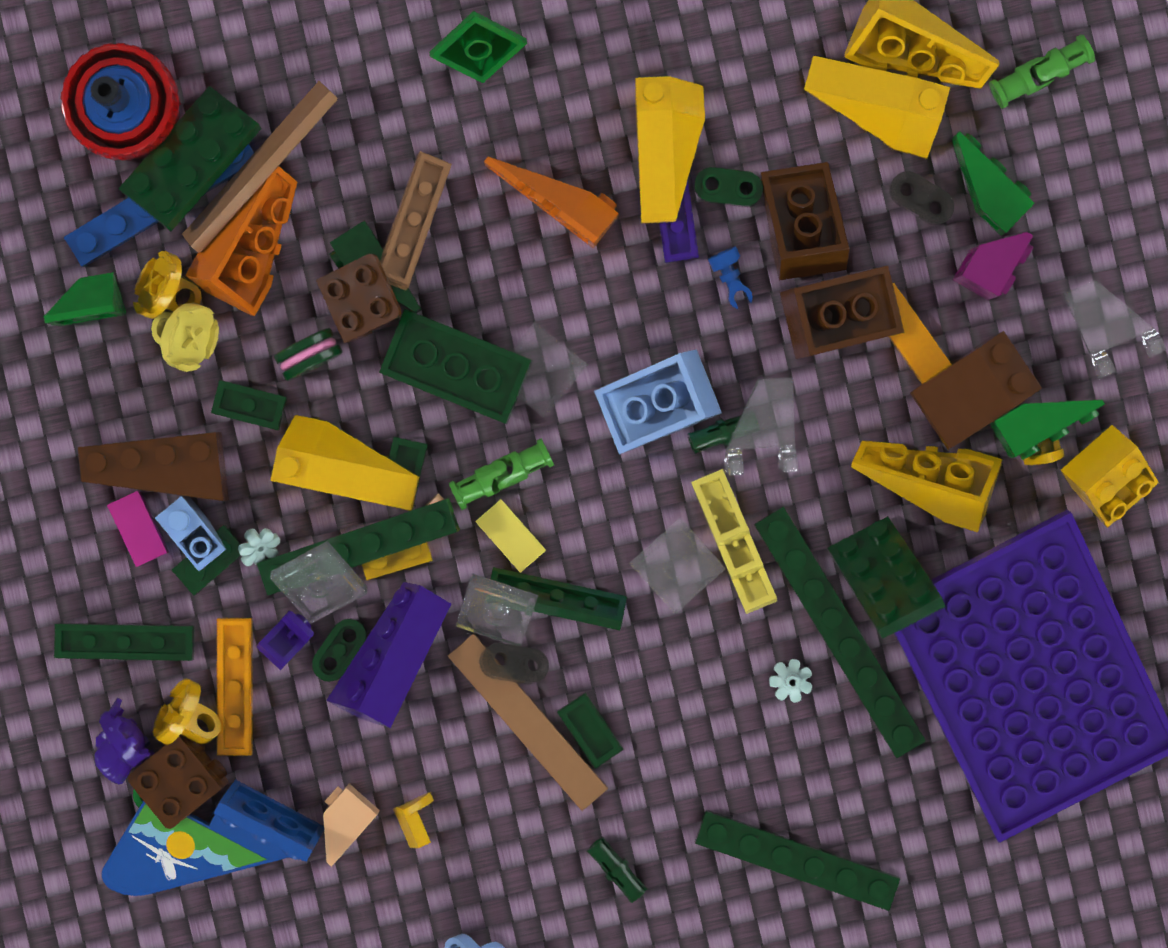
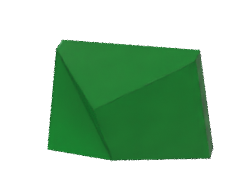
M473 11L442 39L429 54L431 58L484 83L527 44V38Z
M114 272L79 278L44 315L45 323L64 326L126 315V309Z

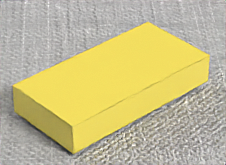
M502 499L475 521L520 573L546 551L543 545Z

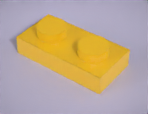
M428 542L364 563L362 567L367 581L433 561Z

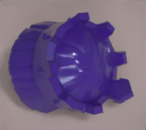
M119 698L115 700L109 711H105L100 716L99 723L103 731L96 737L97 751L94 757L95 764L100 772L111 782L118 785L123 784L133 767L136 768L155 754L154 749H145L151 743L147 736H143L142 731L136 726L137 723L132 718L128 719L122 716L124 710L120 707L122 700Z

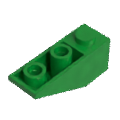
M959 131L951 140L974 209L1001 236L1007 233L1032 207L1034 202L1029 198L1032 193L1021 182L1016 181L1013 183L1004 174L1007 171L1006 168L996 158L991 157L988 159L980 151L982 148L981 144L972 135L967 133L964 136Z
M1103 400L1026 403L1008 411L991 422L990 426L1009 458L1020 456L1024 460L1038 452L1040 448L1037 444L1047 438L1054 442L1070 432L1067 426L1078 420L1083 425L1099 415L1097 409L1105 405Z

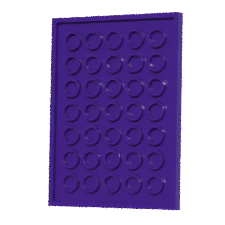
M1069 510L1053 516L932 579L931 581L942 596L946 607L894 633L998 843L1168 756V717L1076 521Z

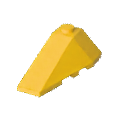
M868 0L862 9L844 54L845 58L864 67L883 71L890 69L907 72L906 76L918 78V74L938 77L940 82L980 89L999 66L998 59L914 0Z
M813 56L804 90L836 112H840L858 124L857 126L866 132L868 131L882 140L891 149L927 159L942 120L950 87L915 77Z
M671 76L635 78L641 223L676 222L705 122L704 89L702 85Z
M295 415L277 447L270 481L412 511L419 476L366 446L365 443L353 438L330 422Z
M862 441L851 467L943 522L979 532L1003 459L970 449L958 448L957 453L938 452V447L926 446L925 451L907 449L904 444Z

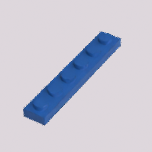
M249 144L206 193L231 179L254 154ZM127 198L69 233L64 239L81 267H86L152 227L158 221Z

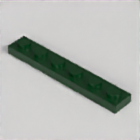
M447 498L256 564L267 596L456 533L460 531L450 499Z
M705 810L695 839V844L887 911H890L900 882L898 876L709 810Z

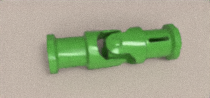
M1081 34L1076 37V41L1061 49L1055 47L1048 51L1044 57H1037L1015 68L1013 74L999 81L991 80L989 82L991 93L999 107L1004 109L1008 107V102L1024 94L1029 96L1050 85L1055 80L1053 77L1064 78L1069 75L1070 70L1086 62L1088 64L1095 62L1094 51L1089 41ZM1032 77L1037 80L1038 85L1034 83Z
M541 438L537 440L536 445L519 453L516 451L511 452L489 465L476 469L475 474L457 483L454 481L450 482L449 486L459 507L463 510L467 507L468 503L482 496L490 497L502 489L509 488L527 479L528 474L542 467L554 466V463ZM507 467L513 468L511 474L508 472Z

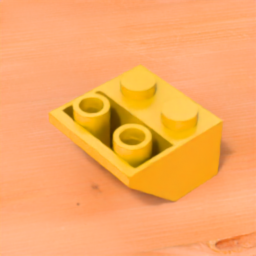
M1113 425L1061 469L1071 488L1107 528L1116 520L1122 518L1127 510L1142 497L1147 496L1159 483L1138 446Z

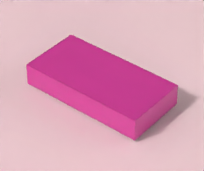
M140 490L107 505L136 567L169 552Z

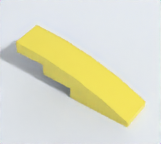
M723 469L692 481L691 484L745 613L748 614L777 602V596Z

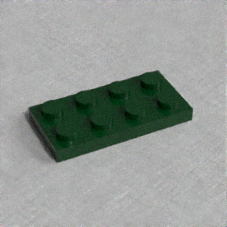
M209 86L178 120L163 143L147 155L118 189L171 232L262 128L250 116Z
M404 309L379 373L508 424L533 360Z
M888 516L828 547L832 559L882 639L946 607L942 596Z

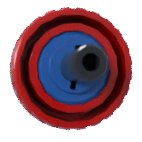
M107 43L101 47H94L88 53L78 58L77 62L68 70L67 77L64 78L60 99L62 100L61 110L65 117V123L79 143L101 157L115 161H131L132 159L145 158L146 155L163 143L179 120L181 100L178 95V86L172 74L161 60L141 47L126 43Z

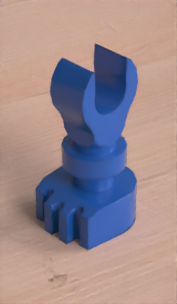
M734 246L708 258V262L713 272L721 271L722 275L719 277L722 283L726 282L728 302L731 306L738 309L737 303L734 300L736 292L744 291L750 303L753 296L750 289L741 283L738 277L740 275L739 269H734L733 263L737 262L740 257L737 247Z

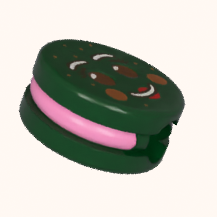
M331 328L318 331L274 355L276 363L280 364L282 371H285L282 374L286 381L298 378L343 353L340 345H336V339L332 338L334 333Z

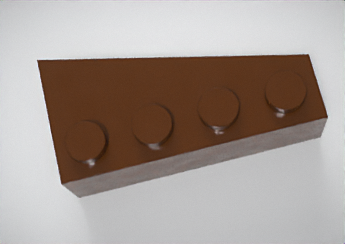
M221 432L78 447L81 482L219 501L229 500Z

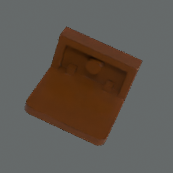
M367 254L316 280L344 343L362 339L372 334V330L401 316L402 311L375 254Z
M180 735L173 743L162 747L128 775L130 785L164 827L168 829L175 827L229 782L225 777L227 776V771L223 765L216 759L211 760L204 751L206 748L205 744L196 743L183 735Z

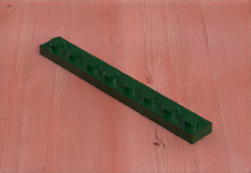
M782 506L754 523L764 543L894 756L899 758L926 741L785 508Z

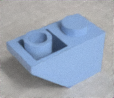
M181 496L155 517L198 571H201L226 550L209 519L189 496Z

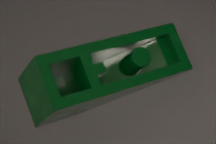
M364 220L331 241L330 244L334 250L329 255L339 269L367 254L377 255L380 261L384 249ZM391 285L398 303L415 313L422 310L409 288L405 291Z

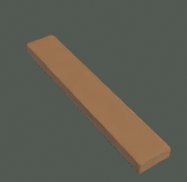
M318 81L182 233L189 245L198 253L207 247L337 101L338 98L322 82Z
M474 633L448 655L449 659L581 811L608 790L605 783Z

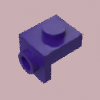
M289 610L280 622L257 644L256 648L281 670L307 644L314 635V632L311 630V625L306 618L300 614L295 615Z

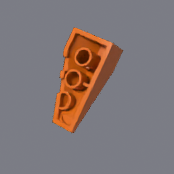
M489 156L484 161L487 168L593 249L619 216V213L614 210L617 204L603 193H600L597 197L587 190Z
M278 166L202 252L197 253L185 276L208 294L251 316H255L272 286L274 276L270 275L274 256H279L282 244H278L282 224L288 222L298 182Z

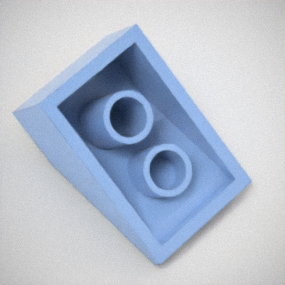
M697 349L679 353L594 391L619 454L722 413Z

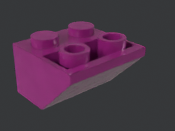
M1025 232L981 244L970 249L952 280L986 300L1000 297L1002 293L1006 295L1016 279V276L1012 275L1013 270L1020 263H1025L1033 249V246L1029 244L1033 235Z

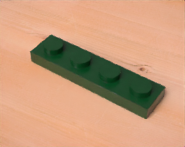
M495 567L492 570L486 596L487 602L615 630L621 629L627 596Z
M56 623L54 658L193 661L195 626Z

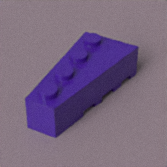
M403 582L326 701L357 718L391 728L451 603L420 585Z

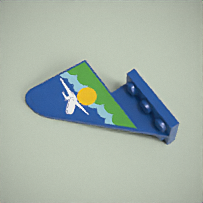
M236 779L219 801L211 823L190 814L175 827L168 829L164 827L143 801L104 865L102 880L109 889L130 896H143L285 858L301 859L307 862L324 832V826Z

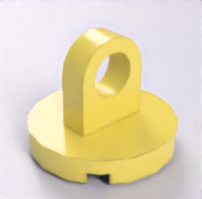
M192 302L183 304L174 312L163 311L160 316L154 318L151 328L152 336L155 342L161 345L163 359L169 366L185 372L194 371L202 366L199 363L204 358L208 360L213 354L218 342L219 325L218 321L213 318L212 314L214 313L210 308Z

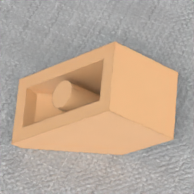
M350 783L344 790L337 786L324 801L329 805L323 813L326 862L331 867L380 811Z

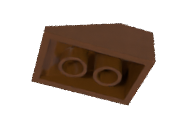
M828 162L761 172L760 176L763 184L769 234L779 280L847 270L850 248Z
M888 265L780 292L796 359L904 333Z
M1002 331L976 346L915 388L910 394L947 450L1018 406L1041 390L1042 387L1006 333Z

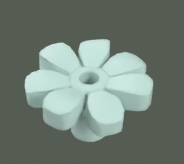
M264 528L260 534L255 529H249L244 534L247 543H242L238 547V551L242 555L241 561L245 566H251L253 563L257 565L256 563L265 561V556L269 559L276 557L279 553L276 546L280 544V538L276 533L273 534L270 529Z
M791 659L788 667L783 662H778L774 666V670L778 675L769 677V685L771 687H778L775 696L781 701L785 700L789 695L793 703L799 702L802 698L800 692L809 694L812 690V684L806 681V679L812 676L811 670L808 667L799 669L800 661L797 659ZM794 679V683L790 684V680Z

